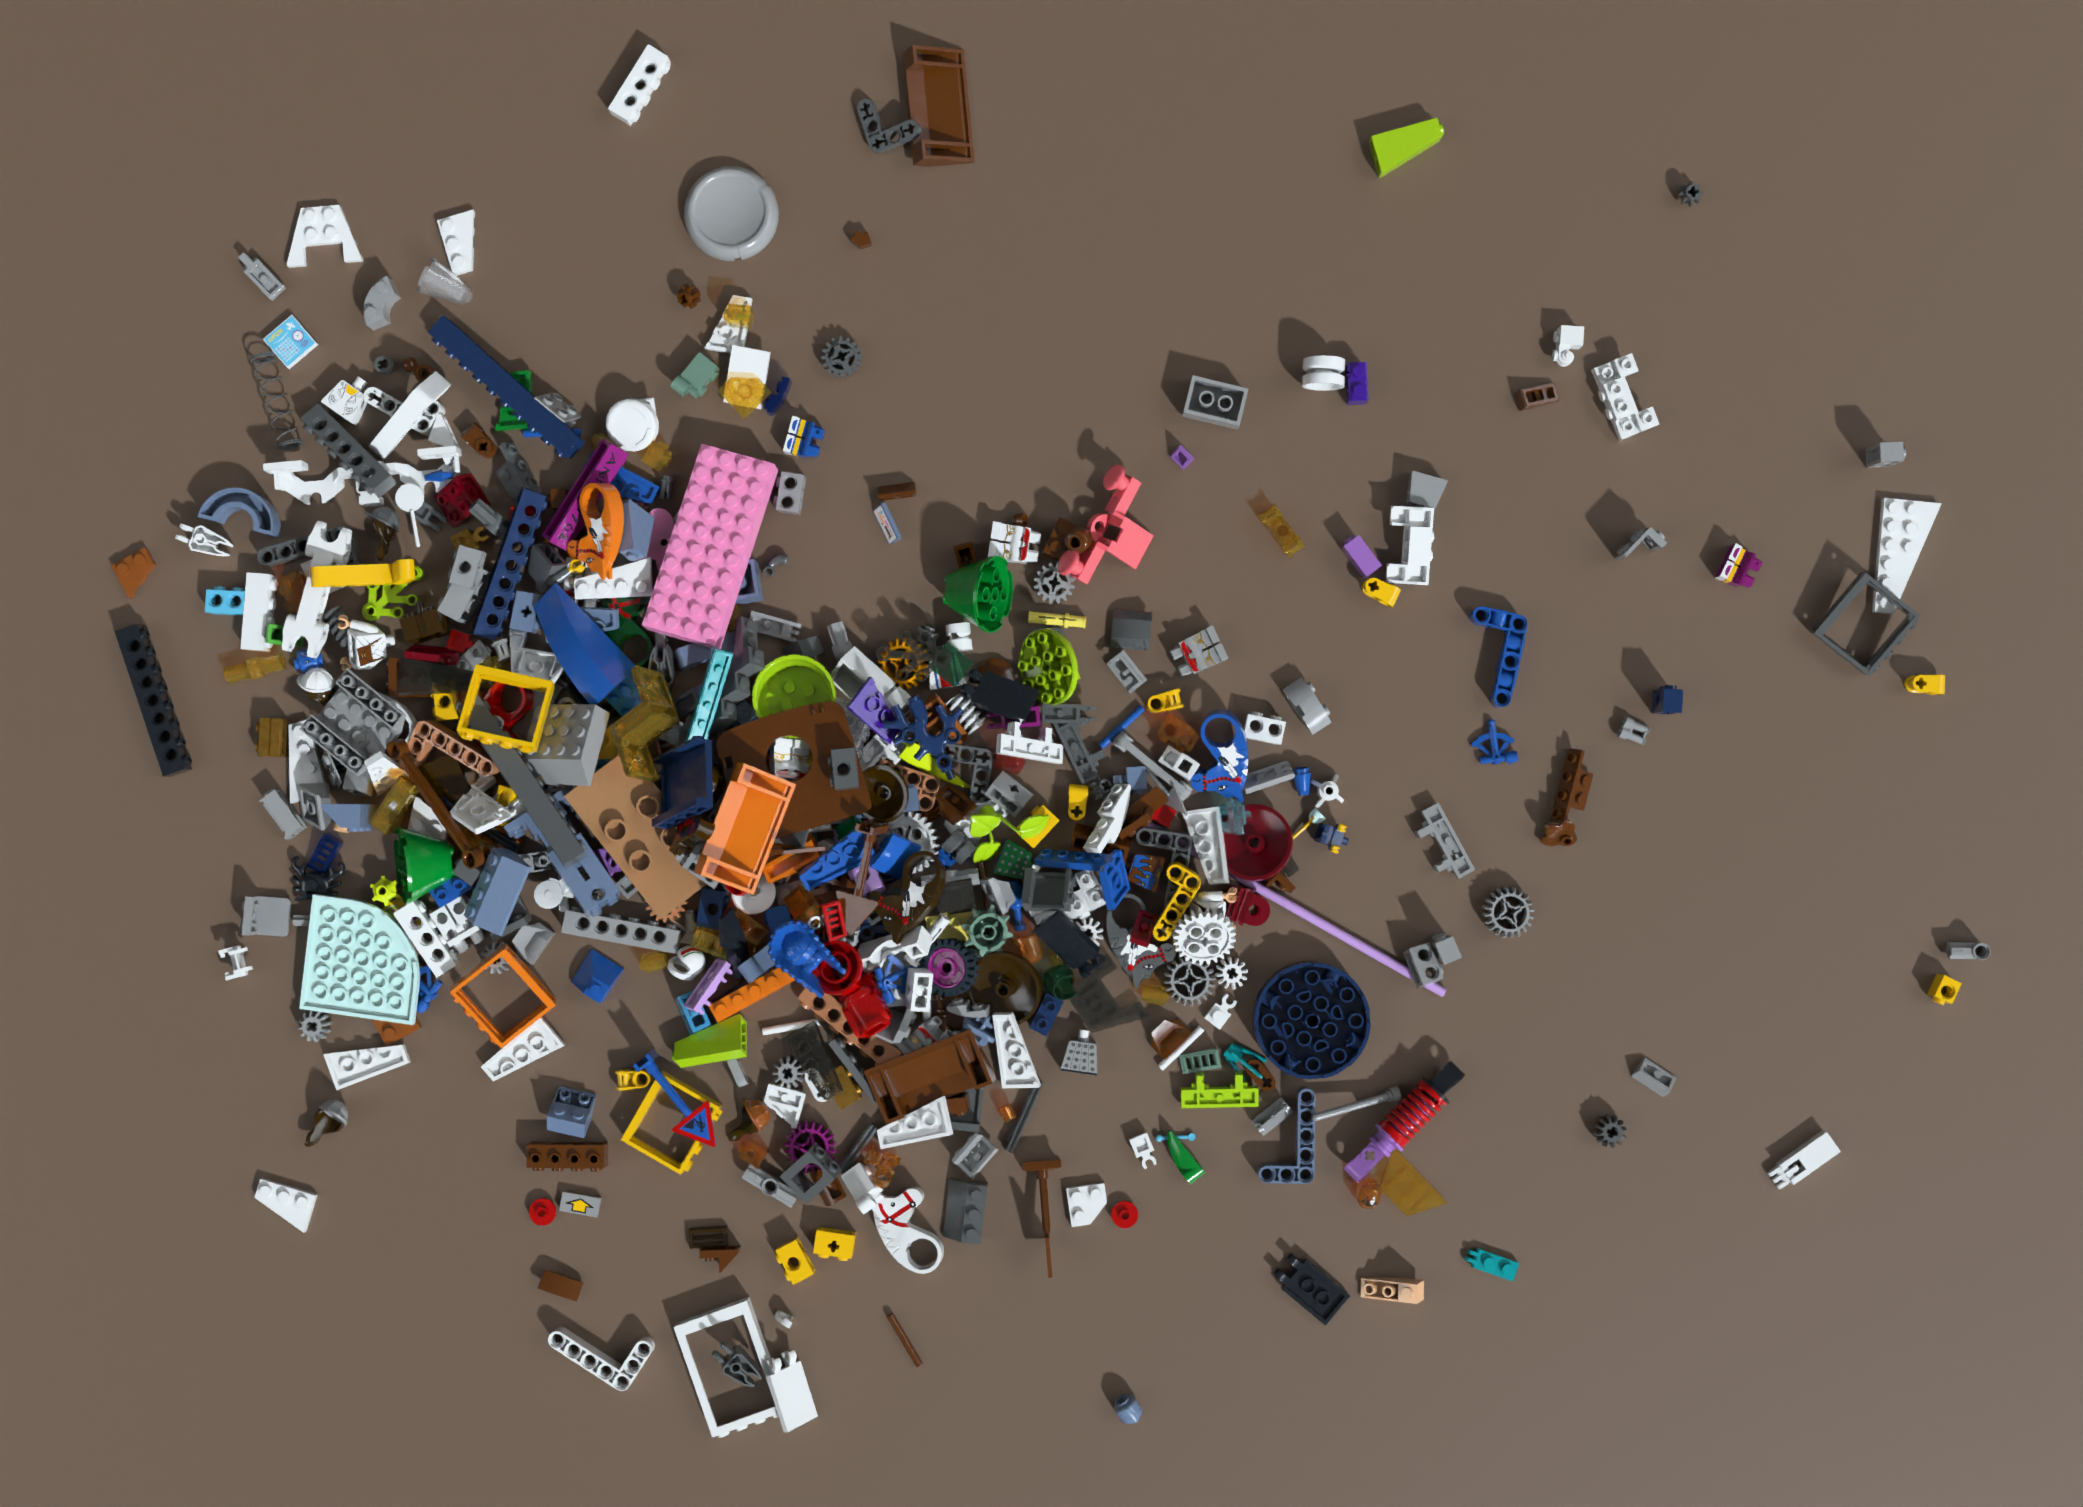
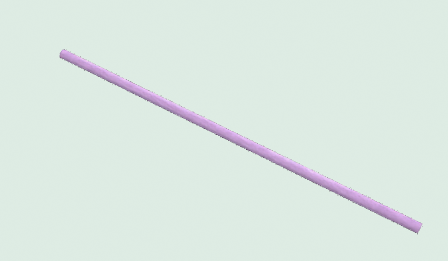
M1153 822L1147 825L1150 827L1162 828ZM1161 834L1159 836L1167 842L1170 840L1167 834ZM1182 838L1178 839L1180 846H1186L1189 843ZM1192 845L1190 855L1200 860L1195 846ZM1228 871V876L1255 890L1257 893L1414 981L1409 967L1263 884L1257 881L1240 879ZM1437 983L1424 986L1441 997L1444 996L1447 990Z

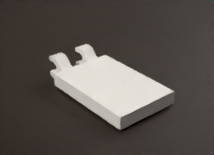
M787 1350L781 1353L785 1363L783 1368H781L780 1358H771L766 1361L770 1371L766 1378L783 1432H790L818 1416L801 1361H796L797 1355L795 1350L790 1352Z

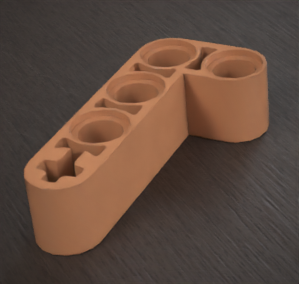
M879 760V765L886 766V763H888L891 768L898 767L900 775L906 784H911L908 781L909 775L916 773L919 777L918 782L915 783V787L920 790L918 794L919 803L924 797L929 798L931 801L928 808H923L920 805V810L929 811L934 807L935 796L938 794L941 785L938 778L899 764L895 765L887 760ZM929 779H934L937 783L934 790H929L926 786Z

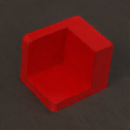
M1163 805L1154 811L1152 820L1169 828L1176 810Z

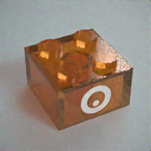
M798 885L782 900L794 919L802 921L809 925L810 928H813L814 933L820 939L823 937L821 904L823 902L820 899L816 900L811 890L807 891V889L805 890L801 885Z

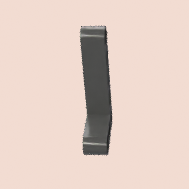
M338 526L327 529L326 537L328 542H334L343 527ZM352 532L351 556L346 565H362L356 540ZM310 535L262 548L257 554V559L263 565L276 567L307 558L308 556L305 555L303 545L308 541ZM287 548H290L291 552L286 557L284 552ZM271 553L272 559L267 562L266 557Z
M1142 826L1138 829L1136 834L1138 843L1145 846L1173 850L1171 863L1175 862L1177 856H1183L1186 859L1183 865L1188 868L1192 838L1188 833L1150 826ZM1148 831L1151 837L1148 840H1142L1140 833ZM1167 834L1170 840L1167 843H1161L1159 836ZM1186 837L1189 843L1186 846H1180L1178 839ZM1173 867L1170 873L1172 876L1180 875L1181 870L1178 867ZM1168 879L1164 909L1169 902V896L1174 894L1179 886L1170 879ZM1179 894V902L1183 903L1184 894ZM1170 910L1167 912V914L1175 913L1177 916V912L1174 910Z

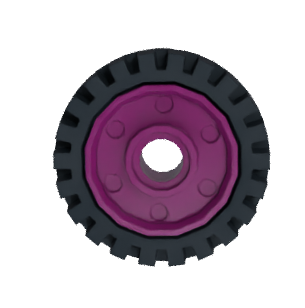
M948 938L936 941L930 946L928 955L922 957L924 960L921 961L920 966L927 968L933 973L932 991L934 993L938 992V995L955 996L966 992L975 983V978L978 977L976 970L979 969V965H976L978 958L974 957L975 951L970 950L971 946H965L963 940ZM948 963L951 964V971L948 969Z

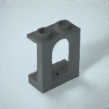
M815 1142L797 1161L788 1166L779 1177L807 1204L835 1180L842 1169ZM810 1163L817 1164L823 1173L821 1179L814 1185L800 1172Z

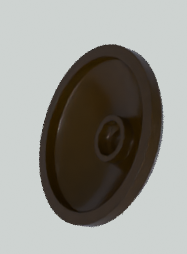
M885 765L871 766L862 771L872 802L871 809L862 814L869 820H874L877 823H888L899 818L904 813L909 800L908 787L903 777L896 770ZM885 788L889 791V794L885 793Z

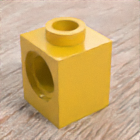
M1936 974L1927 995L1933 997L1932 1001L1938 1004H1953L1962 983L1946 975ZM1943 986L1946 987V993L1944 995L1941 994V989Z

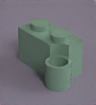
M699 352L681 375L673 380L670 387L682 397L689 393L697 399L698 396L704 395L707 390L706 386L717 379L720 369Z

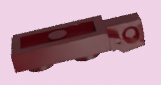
M414 644L404 651V657L413 659V661L426 660L431 663L445 662L447 665H456L459 661V652L450 651L446 647Z

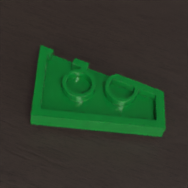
M531 371L510 372L515 379L532 393ZM504 405L501 407L499 422L495 427L496 431L529 428L526 426L528 423L524 419L521 421L513 415L514 410L511 407L508 409Z

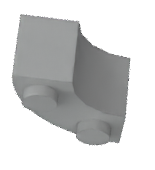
M388 276L377 281L369 290L365 299L364 319L366 326L373 331L391 324V308L395 302L401 299L394 281Z
M1301 677L1284 688L1283 692L1303 725L1313 735L1331 723L1328 717L1330 711L1325 704L1321 705L1314 694L1316 690L1310 682L1306 683Z

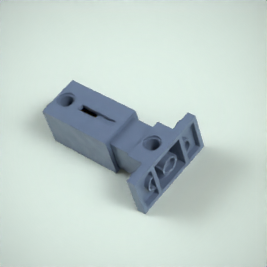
M567 786L552 795L554 800L552 804L555 809L560 808L565 816L563 820L566 825L569 824L567 822L569 819L562 806H570L564 796L574 789L573 786ZM527 812L504 826L507 835L511 839L514 837L515 839L520 838L525 834L526 829H528L535 841L540 839L549 852L547 854L549 862L587 917L590 915L595 917L602 912L604 906L607 904L611 906L619 901L620 890L581 833L574 834V837L577 841L581 839L587 848L584 850L586 857L565 869ZM596 893L603 894L600 899L593 898Z

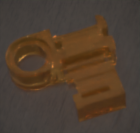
M871 1145L864 1163L875 1165L877 1170L873 1177V1183L879 1188H886L889 1186L895 1173L893 1169L895 1165L899 1166L901 1158L889 1152H885L883 1156V1154L874 1151V1145ZM878 1176H885L887 1180L882 1181L878 1178Z

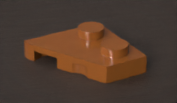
M144 547L111 565L127 597L133 598L140 584L143 585L147 575L155 568L156 563L148 548Z

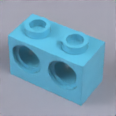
M214 586L213 590L206 589L205 612L243 616L245 588L233 587L232 591H228L226 587ZM218 596H221L222 601L217 605L216 599ZM237 597H240L241 602L236 606L235 600Z

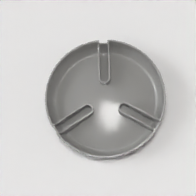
M723 166L706 172L692 185L685 200L684 221L687 232L694 244L707 255L724 261H735L736 258L744 260L762 251L773 238L779 221V207L773 190L760 175L739 166Z

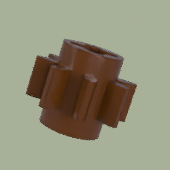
M685 284L677 291L678 302L684 308L689 306L692 309L701 301L700 291L694 285L689 287L688 284Z

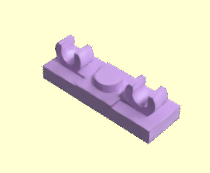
M716 958L683 1006L688 1010L704 1015L705 1012L702 1011V1006L711 1005L707 1001L708 997L716 991L720 982H727L724 979V974L732 975L733 972L729 969L731 964Z

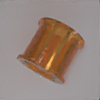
M1012 1103L998 1110L1004 1123L1017 1117L1011 1106Z

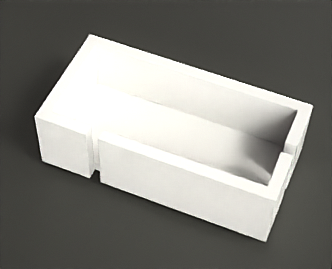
M855 646L840 659L830 674L834 685L849 699L854 697L868 677H872L876 688L883 695L884 702L888 709H891L895 718L896 715L892 706L899 704L903 711L908 704L907 699L911 697L900 686L896 687V683Z

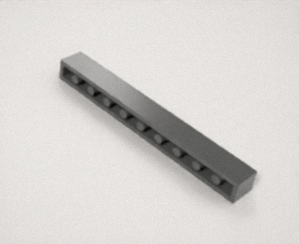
M477 696L468 725L470 729L511 738L507 730L502 731L500 728L501 722L496 714L492 716L489 712L491 707L485 699L481 700ZM464 704L458 707L460 714ZM481 743L565 869L586 857L584 850L587 848L581 839L576 840L574 837L575 830L570 823L566 825L563 820L565 816L560 808L555 809L552 804L554 800L550 793H544L542 790L543 783L538 776L534 778L531 773L533 771L528 761L523 762L520 757L523 755L521 751L514 747L505 749L496 743H492V745Z

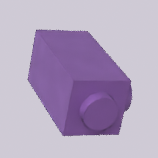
M1352 535L1343 542L1345 545L1341 549L1363 579L1382 566L1360 535L1355 538Z

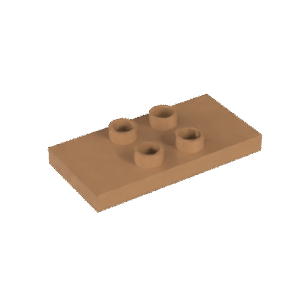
M628 749L595 772L591 786H577L564 796L660 919L706 885V883L684 869L682 864L675 859L678 848L673 852L669 851L675 836L676 826L669 830L652 827V819L662 814V793ZM691 847L690 850L685 849L684 852L690 855L693 848Z

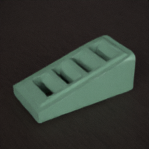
M1217 1047L1179 1055L1183 1074L1221 1068ZM1209 1054L1213 1055V1064L1210 1063ZM1202 1055H1205L1207 1065H1203L1201 1059ZM1196 1056H1197V1060H1198V1064H1199L1198 1067H1195V1063H1194V1058H1193V1057H1196ZM1186 1058L1190 1059L1191 1068L1189 1069L1187 1068Z

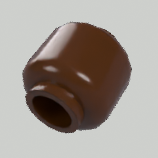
M1076 527L1070 530L1065 537L1067 549L1069 551H1077L1078 553L1089 549L1093 541L1092 534L1084 527Z

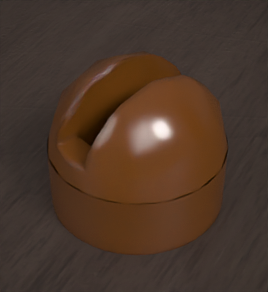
M1017 513L1013 516L1012 519H1015V522H1012L1014 526L1027 527L1028 517L1026 513Z

